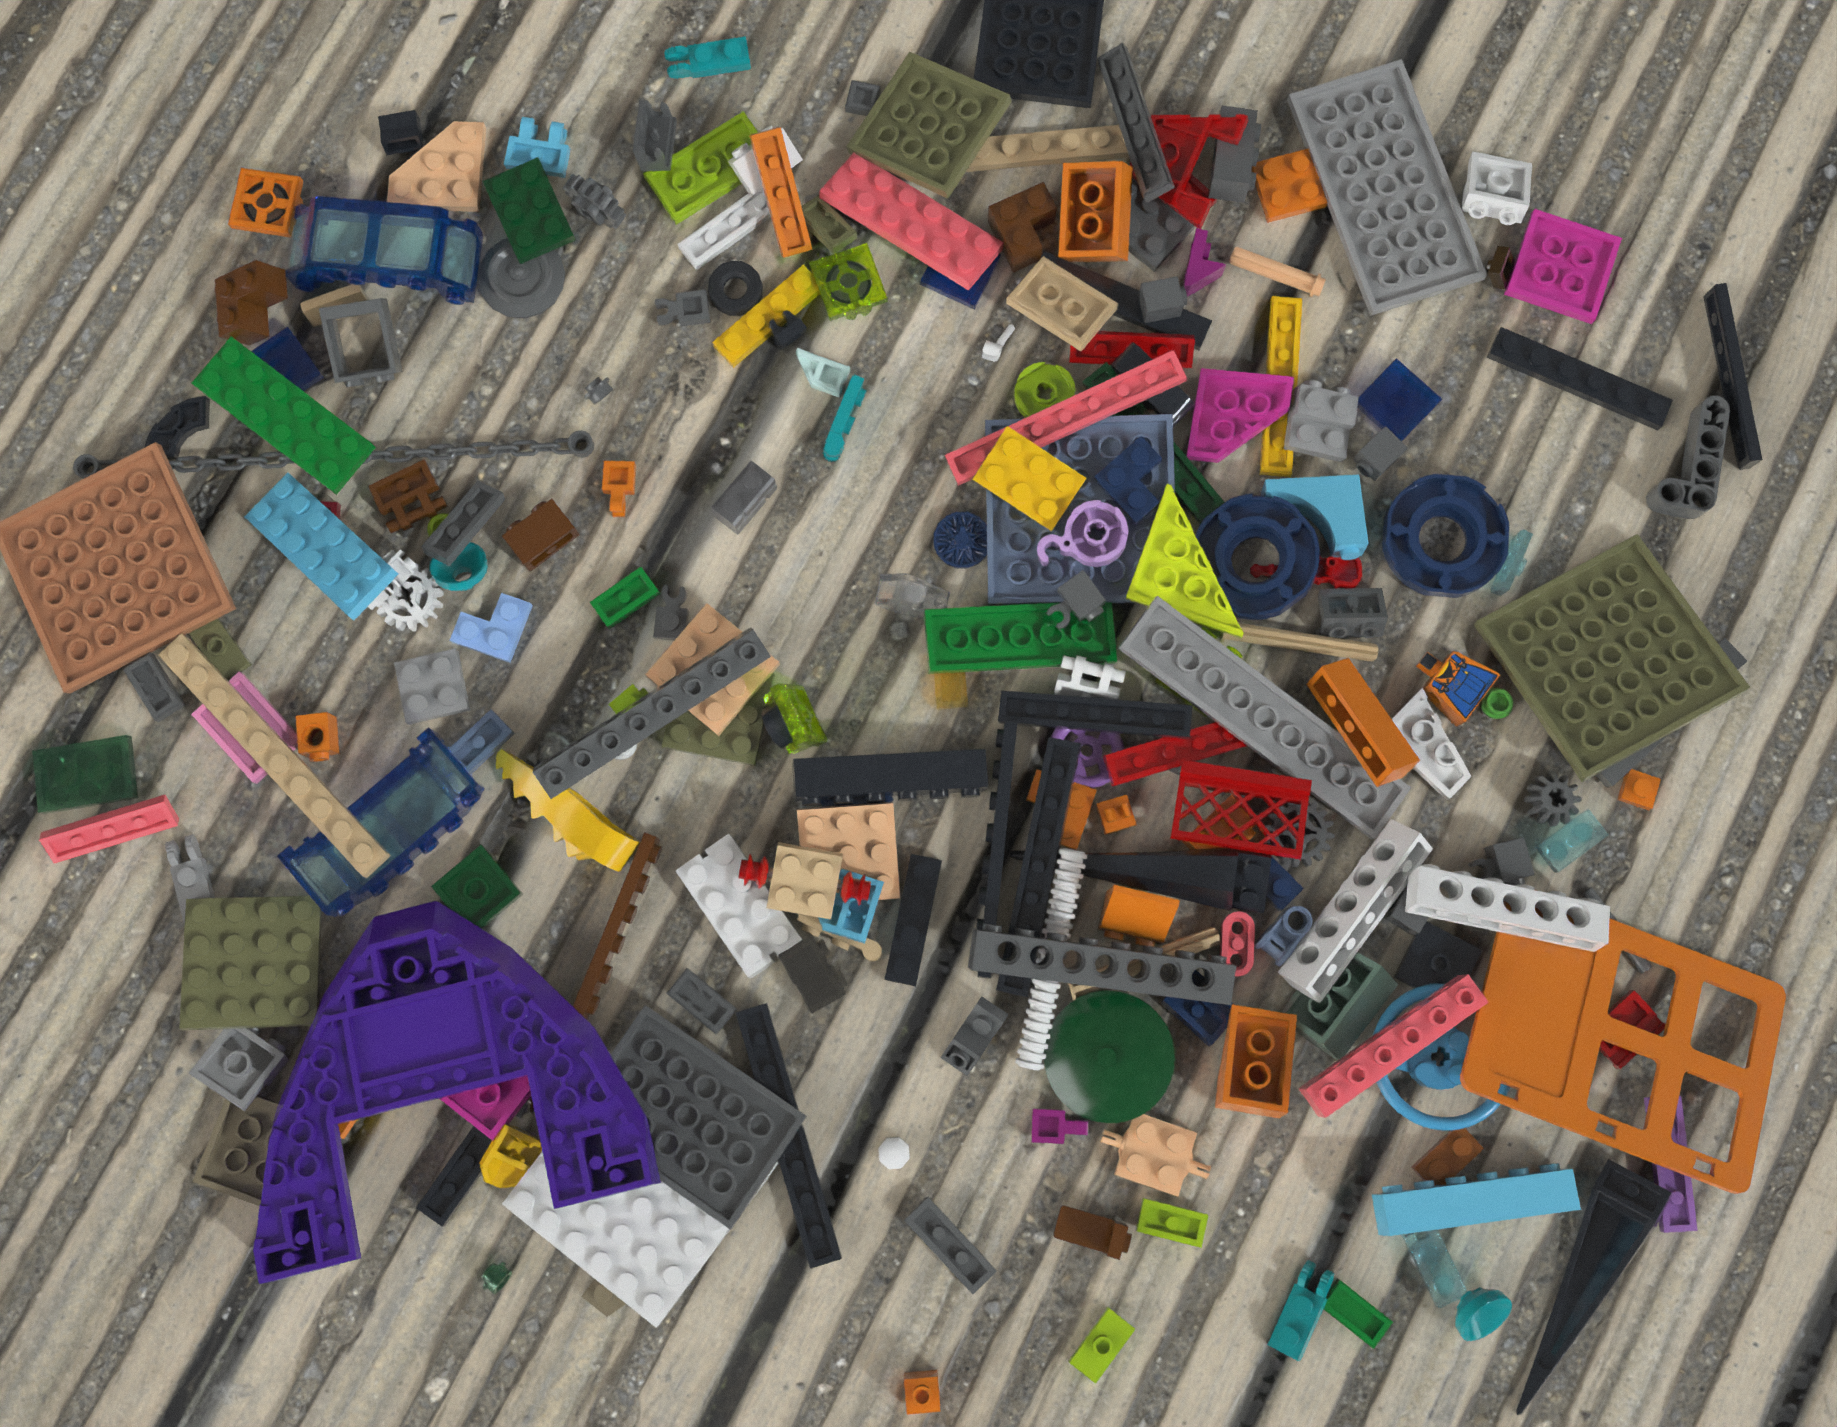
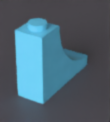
M1359 474L1265 480L1261 496L1269 498L1276 496L1293 504L1323 534L1331 556L1341 557L1343 560H1353L1363 555L1369 543Z

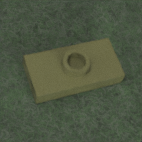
M819 195L801 206L807 229L833 254H836L857 239V232L828 203L821 200Z
M220 618L189 633L201 652L228 681L239 671L243 672L252 665Z

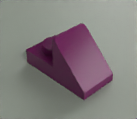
M1196 228L1192 240L1183 282L1187 297L1219 279L1226 267L1224 263L1208 260L1211 243L1206 242L1207 230Z

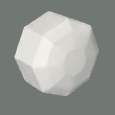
M900 1137L886 1138L878 1148L879 1161L888 1169H900L910 1159L909 1145Z

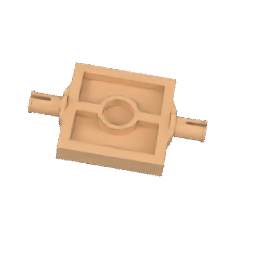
M1143 1114L1130 1121L1129 1128L1123 1136L1106 1129L1102 1133L1104 1136L1101 1137V1143L1119 1148V1160L1114 1173L1115 1176L1175 1197L1179 1196L1183 1180L1188 1173L1205 1179L1209 1176V1173L1204 1171L1209 1172L1211 1169L1210 1165L1192 1160V1149L1197 1136L1196 1132Z

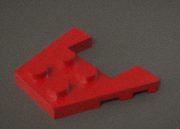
M1209 114L1208 117L1151 115L1175 187L1158 198L1196 228L1202 229L1212 206L1211 199L1184 191L1207 137L1238 146L1248 123V116L1244 114H1236V117H1221V114ZM1133 169L1132 178L1137 181V178H1136V175H1135V172H1134V169Z

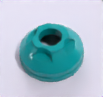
M469 542L450 566L432 558L429 569L433 579L440 587L451 591H466L473 588L484 578L487 573L488 562L484 550L479 545ZM462 572L471 573L467 580H455L456 576Z
M1481 1287L1476 1290H1470L1460 1298V1303L1456 1307L1455 1327L1460 1336L1466 1341H1476L1484 1338L1495 1331L1508 1318L1512 1310V1302L1500 1290L1483 1289Z

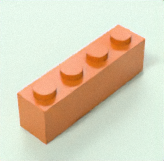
M1349 658L1321 666L1306 685L1376 787L1403 778L1420 761Z

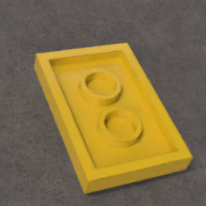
M1006 426L972 480L1052 531L1086 480V477L1012 428Z

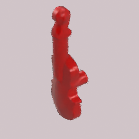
M1319 555L1318 572L1313 584L1330 583L1334 589L1355 588L1362 578L1360 558L1343 560L1341 557L1330 556L1322 558ZM1254 564L1250 568V574L1254 578H1258L1261 575L1270 578L1276 572L1278 565L1269 564L1263 566Z

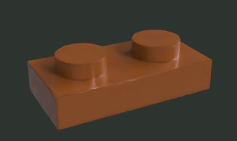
M1466 1128L1451 1130L1411 1168L1423 1181L1434 1180L1435 1186L1445 1185V1178L1455 1177L1484 1148Z

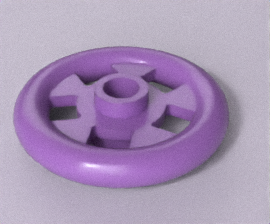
M1056 728L1051 736L1052 738L1064 740L1067 734L1072 732L1078 736L1074 742L1092 748V755L1084 756L1080 750L1074 782L1090 788H1097L1108 783L1110 779L1104 759L1101 758V745H1111L1112 753L1124 750L1120 734L1100 732L1099 738L1096 739L1085 735L1086 731ZM1098 764L1100 773L1087 776L1085 767Z

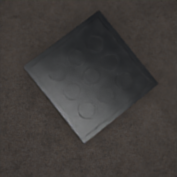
M984 0L974 79L1009 94L1011 99L1091 108L1104 0Z

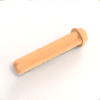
M1239 247L1234 248L1229 261L1231 265L1310 293L1309 297H1313V295L1319 297L1326 279L1321 278L1320 273L1316 276Z

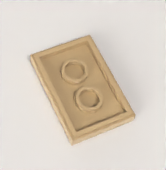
M1044 256L1009 294L1006 304L1079 351L1085 348L1117 310L1118 306L1117 302Z

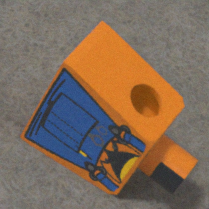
M1456 651L1448 654L1442 662L1429 652H1426L1416 665L1418 669L1430 677L1423 686L1428 699L1456 727L1466 722L1500 676L1496 671Z

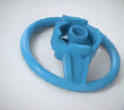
M1445 984L1420 986L1398 997L1380 1017L1373 1035L1393 1022L1407 1007L1427 998ZM1453 1027L1395 1069L1409 1072L1410 1076L1423 1087L1436 1090L1454 1088L1461 1084L1460 1074L1469 1038L1464 1032ZM1439 1048L1444 1055V1059L1437 1066L1436 1060H1431V1053L1437 1052ZM1388 1075L1376 1082L1384 1098L1399 1114L1417 1125L1434 1130L1451 1131L1473 1126L1486 1119L1501 1105L1487 1099L1478 1108L1463 1115L1454 1117L1432 1116L1418 1111L1406 1103L1395 1091ZM1500 1084L1497 1093L1507 1096L1511 1087Z

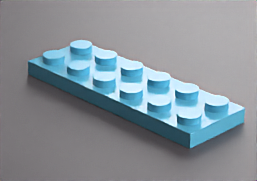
M288 472L244 516L352 620H355L399 574Z

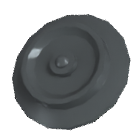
M508 238L502 239L487 251L480 263L478 284L482 297L491 308L507 317L523 319L542 314L555 304L563 290L565 280L562 259L556 250L520 264Z

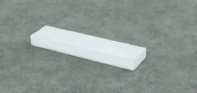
M762 188L753 195L748 193L678 243L679 249L696 271L771 218L764 189Z

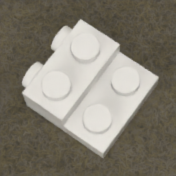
M1472 151L1468 163L1467 182L1463 189L1462 211L1468 212L1471 217L1476 219L1487 216L1497 218L1505 225L1521 224L1530 203L1532 163Z

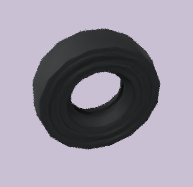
M729 261L722 263L713 271L709 278L708 292L712 303L720 312L729 316H742L760 302L763 284L759 273L751 265L743 261ZM733 278H739L747 284L746 293L737 299L730 298L724 293L726 282Z

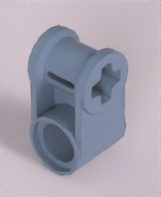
M1292 906L1284 909L1276 920L1260 935L1254 947L1265 951L1276 960L1275 965L1280 967L1310 930L1313 920L1311 913L1302 906ZM1292 912H1298L1303 918V924L1298 930L1292 929L1288 924V917Z

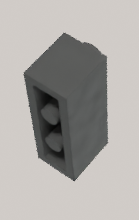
M1221 106V117H1236V114H1244L1248 116V123L1238 146L1215 139L1208 198L1245 203L1247 192L1254 190L1256 172H1251L1252 166L1256 167L1259 148L1254 147V142L1259 141L1261 124L1256 123L1258 110Z

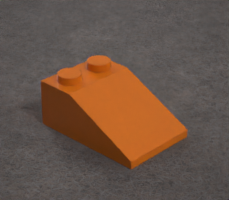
M1113 885L1105 892L1097 930L1105 931L1104 937L1123 941V936L1135 938L1136 945L1154 947L1155 943H1164L1179 907L1180 900Z
M1231 1005L1218 1073L1215 1108L1281 1118L1288 1113L1297 1015Z

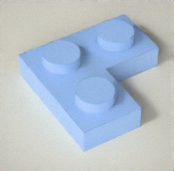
M501 593L490 621L460 612L449 641L511 663L533 605L530 602Z

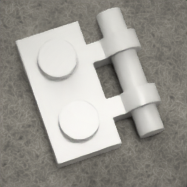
M1078 655L1076 658L1063 656L1061 668L1073 670L1071 676L1059 673L1054 695L1118 700L1121 688L1110 686V680L1123 683L1126 671L1114 668V664L1106 662L1104 665L1086 661V657ZM1082 673L1101 677L1099 683L1082 679Z

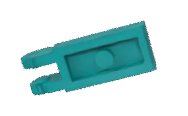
M746 36L687 45V47L680 45L668 48L664 52L665 59L668 61H690V64L678 63L667 68L668 76L674 79L686 77L699 78L751 69Z
M855 374L851 377L826 438V444H824L823 458L831 463L839 460L845 445L842 436L844 433L850 434L856 419L851 416L855 406L861 407L867 390L862 388L864 378Z
M1307 1260L1304 1264L1297 1284L1294 1283L1267 1344L1297 1361H1301L1328 1300L1326 1296L1334 1280V1272L1327 1269L1320 1278L1316 1293L1308 1290L1307 1287L1316 1267V1264L1310 1260Z

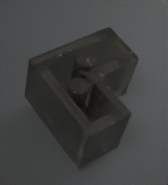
M811 936L778 955L793 984L797 986L811 1014H815L847 996L844 989L849 984L840 969L834 972L828 961L834 957L823 939L817 941L814 936Z

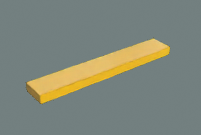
M1272 296L1270 299L1266 374L1294 377V389L1298 384L1303 298ZM1288 412L1262 431L1259 475L1291 477L1293 451L1284 449Z

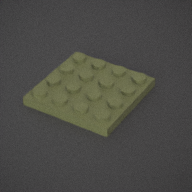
M909 52L846 148L851 155L855 153L888 172L945 198H949L1011 104V97L1003 91Z
M281 896L186 899L179 1029L208 1030L311 1026L319 1007L322 897Z

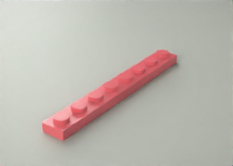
M1174 350L1008 427L1042 448L1186 382L1187 377ZM1005 428L945 455L958 486L973 479Z

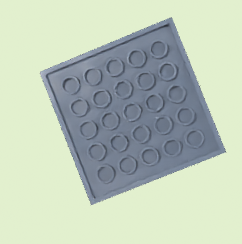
M1173 414L1109 416L1042 447L1043 450L1086 477V480L1052 531L986 489L988 606L1061 603L1064 600L1058 594L1057 588L1082 570L1086 572L1106 599V602H1134L1126 599V595L1158 506L1136 525L1120 509L1127 521L1128 537L1122 554L1109 565L1100 567L1083 565L1071 556L1061 555L1058 548L1051 546L1045 550L1049 564L1043 566L1038 560L1037 546L1039 541L1046 535L1063 536L1067 520L1072 511L1084 502L1100 500L1103 503H1109L1113 507L1119 508L1094 480V476L1141 435L1162 457V462L1140 481L1159 502L1161 501L1166 484L1171 485L1175 493ZM1022 419L985 420V436ZM1096 527L1090 529L1091 534L1088 536L1097 541L1101 540V535H1104L1105 532L1103 530L1098 531Z

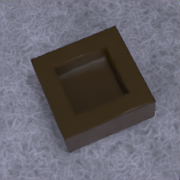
M1497 246L1494 257H1490L1488 260L1486 272L1494 288L1506 289L1515 263L1510 247Z

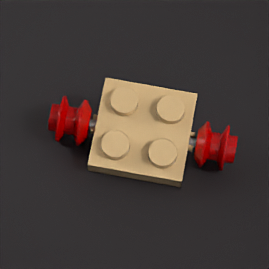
M780 842L777 845L774 868L770 867V870H768L769 862L766 856L760 862L753 861L752 855L749 854L748 860H741L738 876L739 879H744V886L749 881H756L758 889L766 884L767 877H769L768 881H771L766 907L768 909L831 919L835 895L839 893L840 889V897L844 904H846L849 898H854L857 900L858 906H860L861 900L868 901L871 881H865L866 874H863L860 879H854L851 871L843 877V882L841 883L839 873L843 853Z

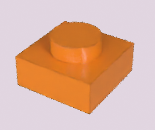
M1631 769L1623 778L1617 800L1646 810L1653 809L1661 779Z

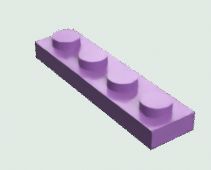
M1679 1096L1671 1138L1675 1143L1687 1147L1682 1098ZM1644 1097L1646 1114L1650 1097ZM1652 1163L1654 1183L1673 1194L1659 1219L1660 1232L1698 1231L1691 1177Z

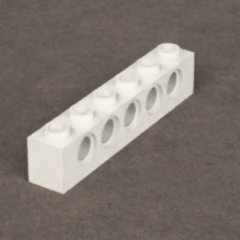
M1392 819L1380 831L1377 839L1366 854L1361 857L1352 873L1341 884L1335 896L1324 907L1318 919L1278 971L1293 988L1318 1003L1323 1000L1406 887L1408 875L1418 866H1421L1433 850L1422 834Z
M1432 864L1418 866L1408 875L1405 912L1595 952L1608 944L1610 906L1598 904V901L1595 899L1569 898L1563 892H1541L1535 890L1533 886L1525 884L1508 885L1498 878L1480 879L1472 877L1471 873L1465 871L1447 872L1440 870L1439 866ZM1439 887L1444 888L1448 892L1449 898L1441 894ZM1471 894L1479 898L1480 905L1474 902ZM1503 901L1509 903L1512 911L1506 909V907L1503 904ZM1535 907L1542 912L1543 918L1536 913ZM1567 914L1573 918L1575 925L1568 920Z

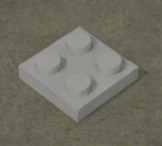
M456 648L394 662L405 722L408 725L470 711L459 651Z

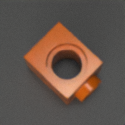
M328 712L296 716L299 754L309 758L312 762L329 760V755L340 754L336 716ZM322 731V742L314 746L312 742L315 733Z
M938 1370L905 1372L904 1387L907 1415L940 1412Z

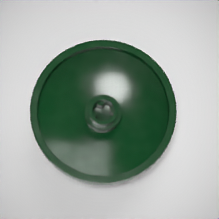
M1098 991L1075 999L1057 1015L1052 1023V1029L1048 1031L1050 1039H1046L1048 1049H1044V1054H1046L1044 1065L1052 1089L1062 1103L1070 1110L1091 1121L1120 1123L1143 1115L1161 1100L1174 1074L1175 1047L1167 1024L1151 1005L1125 992Z

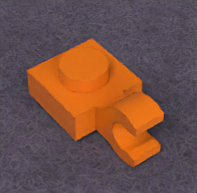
M604 461L602 491L604 494H611L610 512H612V517H625V495H635V461Z

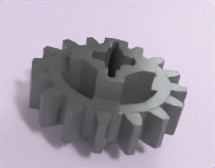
M572 174L563 187L566 191L565 194L572 198L571 203L576 207L577 212L598 226L604 223L609 228L617 229L626 217L625 210L618 206V200L614 198L613 192L607 186L601 185L592 178H586L585 180L580 175Z
M1316 801L1312 802L1307 810L1305 834L1309 835L1304 836L1301 857L1305 867L1312 865L1311 857L1316 861L1322 860L1323 856L1320 850L1330 851L1331 847L1326 843V840L1335 837L1334 834L1327 832V828L1333 825V821H1324L1323 817L1327 814V810L1317 812ZM1287 802L1285 803L1286 808L1283 806L1279 807L1284 815L1293 812L1291 820L1300 814V804L1295 805L1294 803ZM1270 813L1266 817L1272 823L1265 826L1270 833L1284 825L1279 824L1281 820L1275 814ZM1309 816L1316 822L1317 827H1314L1309 821ZM1298 822L1293 825L1295 828L1298 827ZM1288 829L1275 837L1282 847L1284 846L1279 838H1283L1289 845V848L1295 849L1296 839ZM1317 841V844L1311 851L1304 853L1308 842ZM1280 857L1279 863L1281 864L1291 859L1293 868L1299 866V859Z

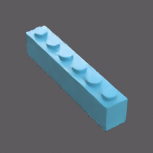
M1559 1163L1539 1165L1540 1172L1529 1173L1528 1167L1508 1169L1509 1176L1498 1177L1497 1172L1476 1174L1477 1180L1467 1182L1465 1176L1445 1178V1185L1438 1186L1434 1185V1180L1413 1182L1414 1189L1403 1190L1402 1184L1383 1186V1193L1372 1194L1378 1235L1394 1236L1581 1210L1573 1169H1560Z

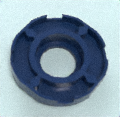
M1431 474L1415 480L1396 496L1384 516L1382 550L1390 569L1402 583L1422 595L1459 598L1479 590L1500 571L1508 556L1509 520L1502 504L1498 505L1485 491L1487 487L1467 476ZM1436 517H1445L1452 519L1461 527L1464 532L1465 545L1462 553L1457 558L1451 561H1439L1432 559L1424 552L1420 545L1419 535L1421 527L1426 521Z
M1253 494L1231 498L1205 517L1195 534L1237 618L1262 620L1281 615L1304 598L1315 581L1319 567V543L1316 532L1299 510L1282 498L1273 496V498L1253 496ZM1250 538H1261L1269 541L1275 546L1279 554V565L1276 572L1262 582L1243 580L1235 573L1232 567L1231 557L1234 549L1241 542Z

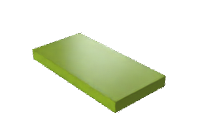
M744 111L673 154L670 171H646L643 173L644 179L676 225L742 184L728 161L734 157L732 152L745 143L748 146L752 145L749 135L758 133Z

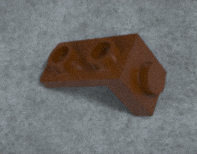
M1065 1205L1060 1207L1053 1236L1057 1239L1104 1252L1106 1256L1120 1260L1122 1252L1127 1254L1132 1234L1127 1233L1128 1226L1123 1222Z

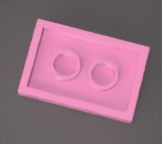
M239 671L229 682L294 751L298 747L297 732L253 683ZM204 704L191 714L253 783H259L267 775L266 771Z

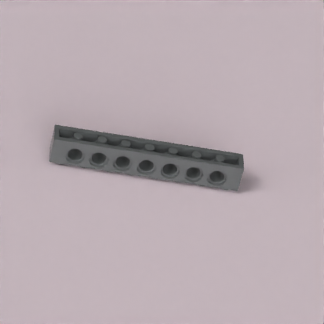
M748 628L536 765L533 769V774L550 799L556 797L770 658V654L754 629Z
M983 923L982 929L973 928L968 968L974 971L1231 1005L1236 965L1226 963L1227 957L1207 954V959L1203 960L1195 959L1194 952L1175 950V956L1162 954L1163 948L1144 945L1143 951L1130 950V943L1111 941V947L1098 945L1099 939L1079 937L1078 943L1066 941L1067 935L1047 932V938L1035 937V931L1029 929L1015 928L1013 934L1002 932V926ZM1010 941L1013 945V953L1009 958L1001 959L998 956V947L1002 942ZM1036 946H1043L1045 949L1044 959L1039 963H1033L1030 958L1031 950ZM1074 950L1077 954V962L1074 966L1066 968L1063 964V956L1067 951ZM1106 954L1109 958V966L1105 971L1098 972L1095 967V961L1100 955ZM1138 959L1141 963V970L1137 975L1130 976L1127 971L1130 961ZM1170 963L1173 968L1172 976L1168 980L1163 981L1160 977V969L1164 964ZM1197 968H1202L1204 979L1200 984L1194 985L1192 973Z

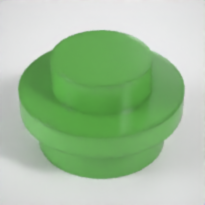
M1491 688L1481 700V709L1489 718H1505L1513 709V698L1505 689Z

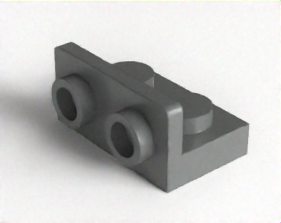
M1382 588L1319 589L1318 602L1322 620L1319 633L1321 636L1334 638H1373L1383 636L1388 615Z

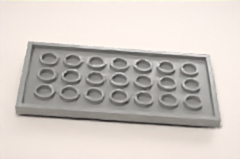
M1402 59L1289 94L1287 102L1304 146L1308 149L1314 163L1329 211L1370 316L1473 284L1487 277L1482 259Z

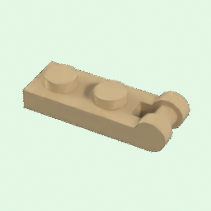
M799 914L797 921L803 924L801 930L818 938L821 932L833 937L830 942L831 944L848 951L850 946L861 950L863 956L868 961H877L882 956L880 945L869 938H866L864 944L823 931L818 917Z

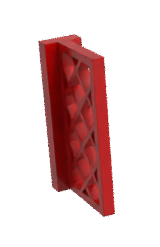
M1182 760L1170 839L1301 860L1312 780ZM1185 786L1199 788L1205 797L1191 805L1184 796ZM1222 792L1231 793L1237 803L1225 811L1214 799V797ZM1254 797L1263 798L1269 806L1268 809L1257 816L1247 805V802ZM1209 801L1219 815L1205 823L1196 810ZM1287 802L1300 804V814L1290 821L1279 809V807ZM1183 803L1187 809L1181 813ZM1242 807L1252 820L1238 828L1228 815ZM1274 812L1284 825L1270 833L1260 820ZM1189 814L1201 826L1194 832L1178 830L1180 820ZM1222 819L1233 831L1225 838L1217 837L1210 829L1211 826ZM1297 822H1298V830H1296L1295 827L1293 826V825L1296 824ZM1256 824L1265 835V838L1258 843L1249 842L1242 832ZM1288 829L1296 839L1295 849L1282 847L1275 837Z

